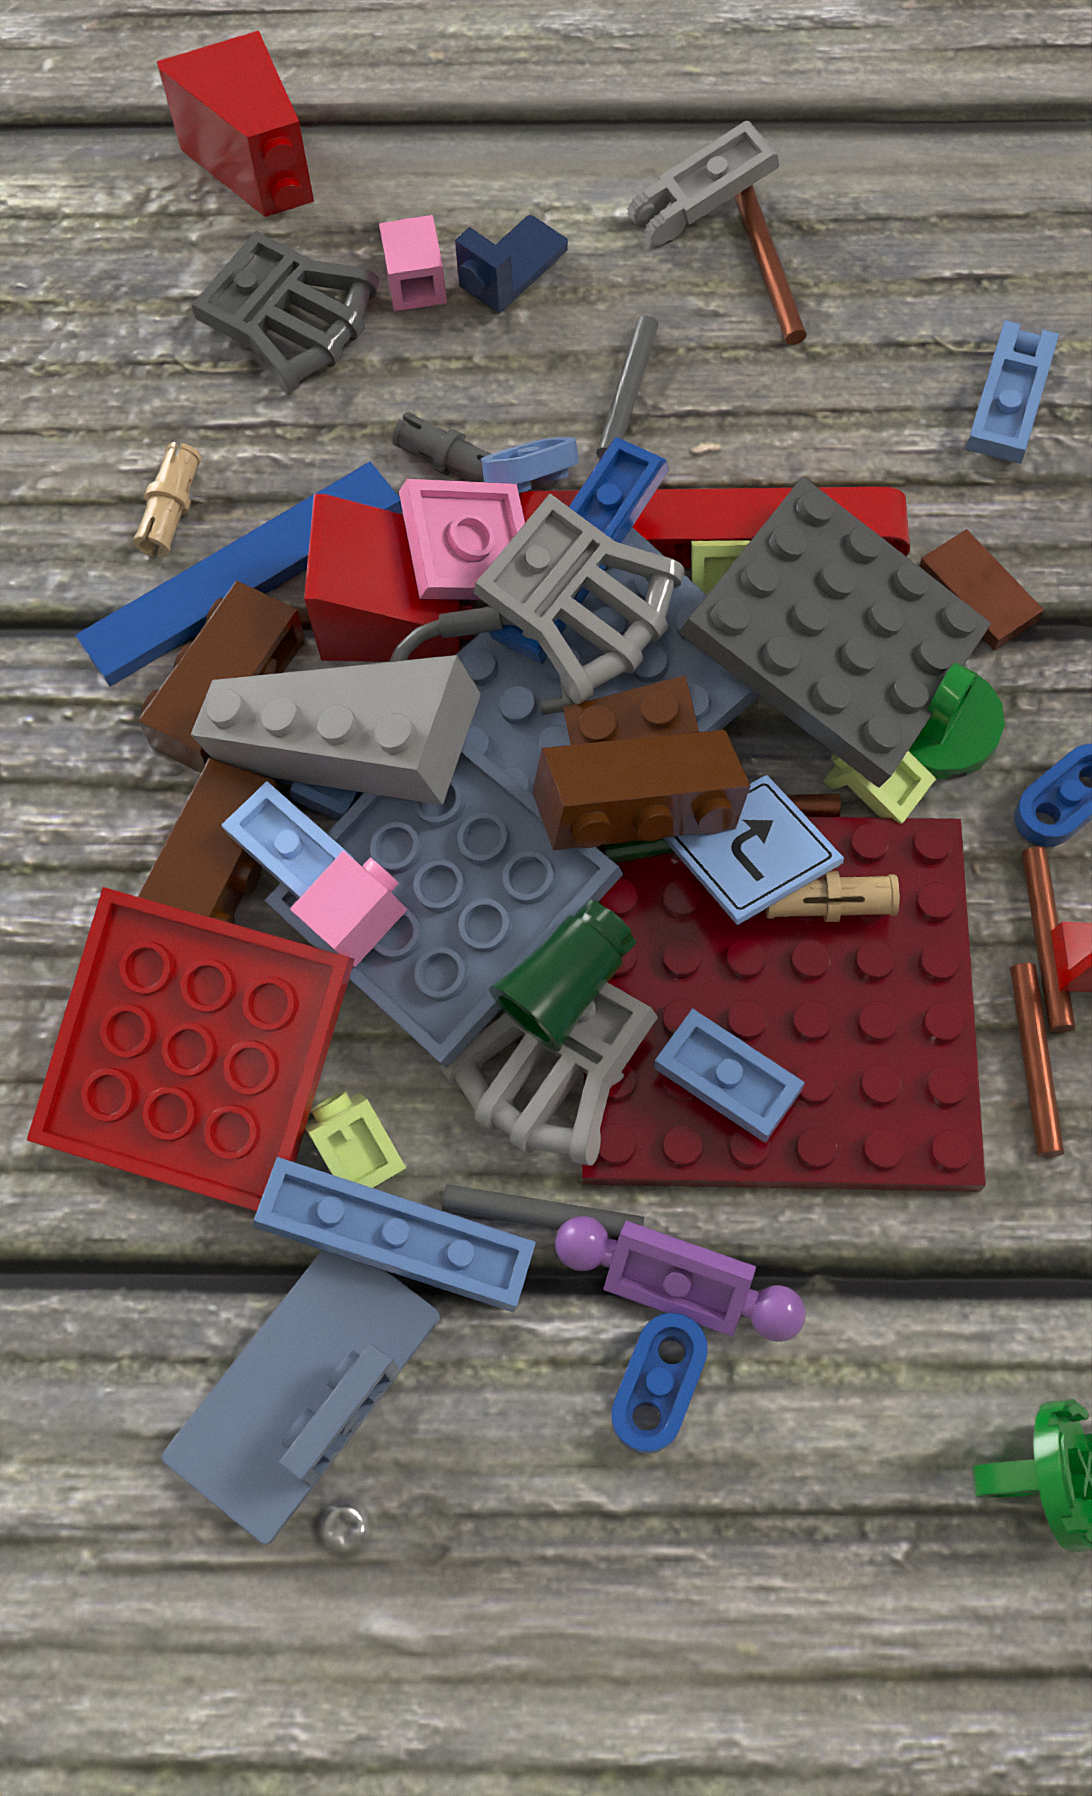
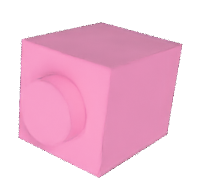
M433 215L379 223L394 312L447 303L443 264Z
M344 850L290 908L294 914L340 955L354 958V967L362 961L408 909L391 893L399 883L372 858H369L361 866Z

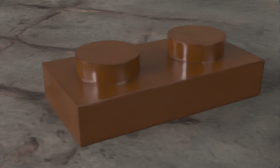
M686 676L563 707L571 745L699 732Z

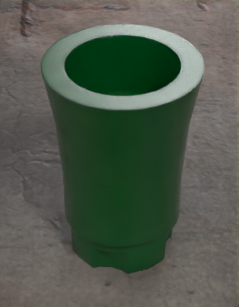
M589 899L575 916H567L556 930L524 961L490 986L489 992L504 1012L524 1031L544 1046L558 1052L561 1050L579 1018L603 986L623 965L622 958L634 947L637 941L632 936L631 929L621 918L596 900Z

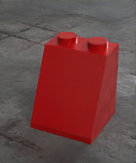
M259 30L156 61L181 151L264 217L314 202L300 123Z
M314 494L304 600L321 661L389 662L397 644L415 628L439 620V614L474 609L473 605L465 604V600L420 599L403 514L327 494ZM473 634L443 639L442 635L425 640L409 654L407 660L454 656L462 650L463 640H473Z

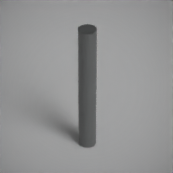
M644 315L637 320L596 451L600 459L615 436L624 440L659 326L657 320L651 316Z
M449 1184L445 1187L442 1202V1211L559 1230L567 1220L573 1217L588 1216L596 1219L604 1226L609 1238L617 1240L626 1220L641 1226L644 1223V1216Z

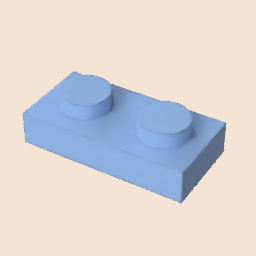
M267 781L221 825L232 840L297 899L308 890L344 850Z

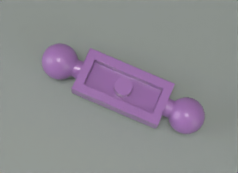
M577 1216L567 1220L557 1232L555 1239L556 1252L560 1260L567 1267L577 1271L592 1270L599 1265L609 1268L603 1288L605 1291L666 1313L685 1315L699 1325L730 1336H734L740 1315L750 1318L755 1330L765 1339L774 1342L792 1339L801 1331L805 1323L806 1311L804 1303L800 1296L792 1289L780 1285L766 1287L760 1292L749 1289L756 1266L627 1220L620 1232L618 1241L609 1239L604 1226L596 1219L588 1216Z

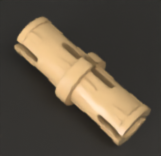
M176 442L169 443L166 446L155 482L148 485L144 495L147 506L138 531L134 536L133 545L137 550L151 557H154L157 545L160 546L157 552L158 557L164 558L168 556L180 517L187 515L191 505V499H188V494L202 459L196 449L185 443H181L177 456L175 455L178 448Z
M829 871L822 875V878L815 879L765 909L767 919H773L774 917L823 916L825 922H839L841 915L890 914V916H897L900 900L898 878L895 874L876 877H840L838 871Z

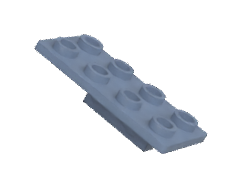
M322 1250L161 1455L162 1461L259 1542L265 1545L271 1544L440 1321L438 1310L387 1271Z

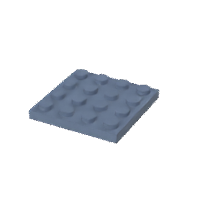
M465 740L443 805L364 793L327 833L361 866L369 858H372L399 883L391 893L408 909L356 967H352L349 979L446 1068L453 1063L502 1009L490 994L489 987L524 961L556 930L567 916H575L589 899L598 902L623 875L619 866L596 847H579L553 851L534 796L467 740ZM281 883L264 900L315 948L339 954L290 910L298 899Z

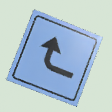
M768 775L750 784L751 787L736 829L725 830L716 834L700 833L663 838L737 925L843 864L844 857Z

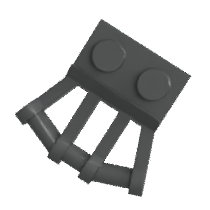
M255 231L191 305L195 319L238 341L241 349H253L271 371L280 389L285 394H289L300 387L299 381L324 366L333 367L343 356L342 347L348 340H356L365 330L363 318L368 301L376 296L379 279L374 272L366 268L312 260ZM308 285L347 291L348 295L345 305ZM293 304L328 322L331 326L326 332H323L285 311ZM271 330L307 350L287 361L266 336V333Z

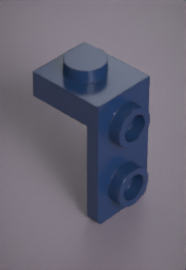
M533 215L526 216L497 244H494L469 227L455 240L459 286L500 314L568 250V239Z

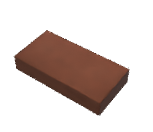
M967 529L921 559L919 567L991 623L982 638L994 651L1037 623L1042 616L1044 609Z

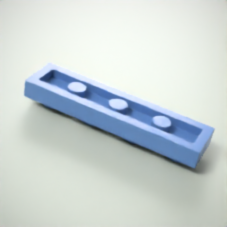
M279 1157L276 1158L253 1221L254 1228L510 1312H514L517 1307L536 1244L535 1241Z

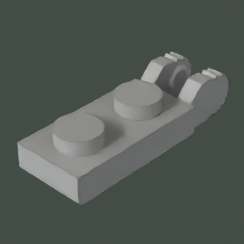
M744 121L658 177L659 181L643 190L641 194H637L635 198H632L633 200L627 208V214L634 224H638V226L648 222L646 229H644L646 239L652 246L657 247L660 245L661 247L662 244H667V241H672L678 237L686 223L692 224L779 168L778 154L749 121Z

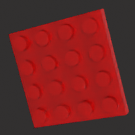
M102 887L26 1141L257 1211L276 1158L279 1157L296 1163L355 959Z

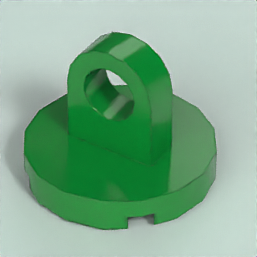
M955 662L943 678L927 710L932 715L908 750L936 779H950L951 775L967 772L966 775L979 770L994 755L1005 726L1002 702L992 686L976 672Z
M1075 1399L1043 1403L1040 1405L1035 1418L1033 1460L990 1463L972 1467L975 1497L1040 1496L1053 1535L1058 1544L1069 1553L1092 1551V1433L1084 1434L1080 1421L1089 1419L1090 1415L1087 1410Z

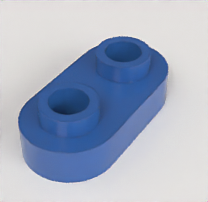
M1084 744L1074 748L1023 792L1015 808L1014 821L1020 834L1029 842L1043 847L1058 846L1070 839L1092 820V788L1083 785L1079 777H1089L1092 779V744ZM1046 813L1050 815L1055 824L1047 825L1037 819L1036 814Z
M665 1313L653 1318L645 1325L615 1397L611 1415L612 1427L618 1440L633 1452L654 1454L666 1449L677 1437L707 1358L708 1347L705 1334L700 1326L685 1315ZM666 1341L678 1342L684 1349V1359L677 1364L665 1363L658 1353L660 1345ZM640 1406H651L658 1412L660 1422L653 1430L644 1431L635 1425L633 1413Z

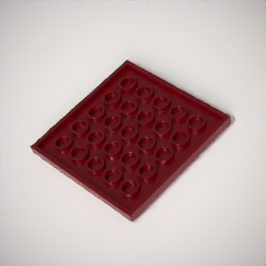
M807 817L844 857L843 864L831 870L838 871L840 877H876L893 874L897 876L900 898L897 916H890V914L841 915L839 922H825L823 916H790L767 919L764 909L737 925L675 852L615 863L619 866L623 875L598 903L621 918L631 929V934L637 942L622 958L623 965L607 983L651 1007L658 1018L621 1071L624 1075L622 1080L610 1087L600 1126L601 1144L599 1154L593 1165L582 1164V1185L981 1192L986 1186L961 819L906 818L900 824L892 818ZM602 845L596 847L599 851L603 853ZM692 1008L805 1082L801 1093L766 1143L654 1069L655 1059ZM584 1073V1085H585V1081H586V1077H587V1074H585V1073Z

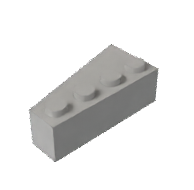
M457 655L212 680L191 736L213 759L260 776L443 805L481 693Z

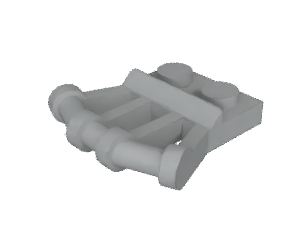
M549 494L478 579L473 593L521 628L523 636L539 642L559 673L566 693L574 703L580 704L594 696V688L623 672L633 673L643 661L641 652L650 641H658L668 629L666 615L673 589L681 585L684 567L673 559L615 542L556 497ZM603 564L645 577L650 582L645 601L599 568V566ZM582 587L629 620L630 627L623 635L573 599ZM557 618L603 651L604 655L581 666L555 626V620Z
M606 983L579 1018L560 1051L551 1050L538 1042L504 1012L498 1020L481 1031L448 1068L442 1065L441 1070L451 1085H459L475 1110L476 1122L491 1131L498 1128L510 1135L511 1144L522 1152L528 1154L534 1150L570 1155L573 1163L591 1166L595 1163L599 1154L601 1144L600 1126L610 1087L622 1080L624 1075L621 1071L658 1017L651 1007ZM523 1035L524 1037L492 1084L489 1085L481 1073L483 1063ZM546 1051H549L559 1057V1060L522 1112L513 1106V1099ZM582 1072L587 1074L574 1129L548 1125L549 1120Z

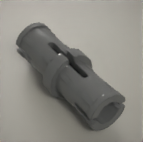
M410 412L403 414L404 421L399 419L393 432V445L435 464L434 470L447 476L451 472L470 482H484L481 458L492 453L486 452L465 441V434L454 429L447 432L425 422V420Z

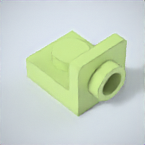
M908 751L892 776L878 788L833 753L831 761L835 766L824 778L823 782L831 790L848 785L880 818H892L902 824L936 778Z
M341 1091L328 1097L311 1109L314 1119L307 1122L305 1130L316 1146L331 1175L373 1188L406 1168L371 1104L361 1093L349 1098L346 1091Z

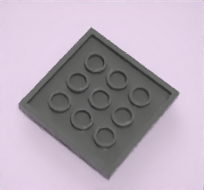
M802 476L689 617L679 633L876 787L880 788L892 776L932 715L927 710L951 666L955 662L962 666L965 665L991 623Z

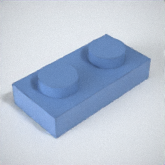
M693 1008L654 1063V1069L764 1143L772 1135L801 1093L805 1084L804 1081Z

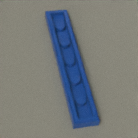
M371 461L315 493L327 494L396 513L403 512L400 497ZM314 495L76 634L75 636L80 646L108 686L114 685L199 634L206 624V618L213 603L221 597L224 598L236 580L266 594L306 570Z

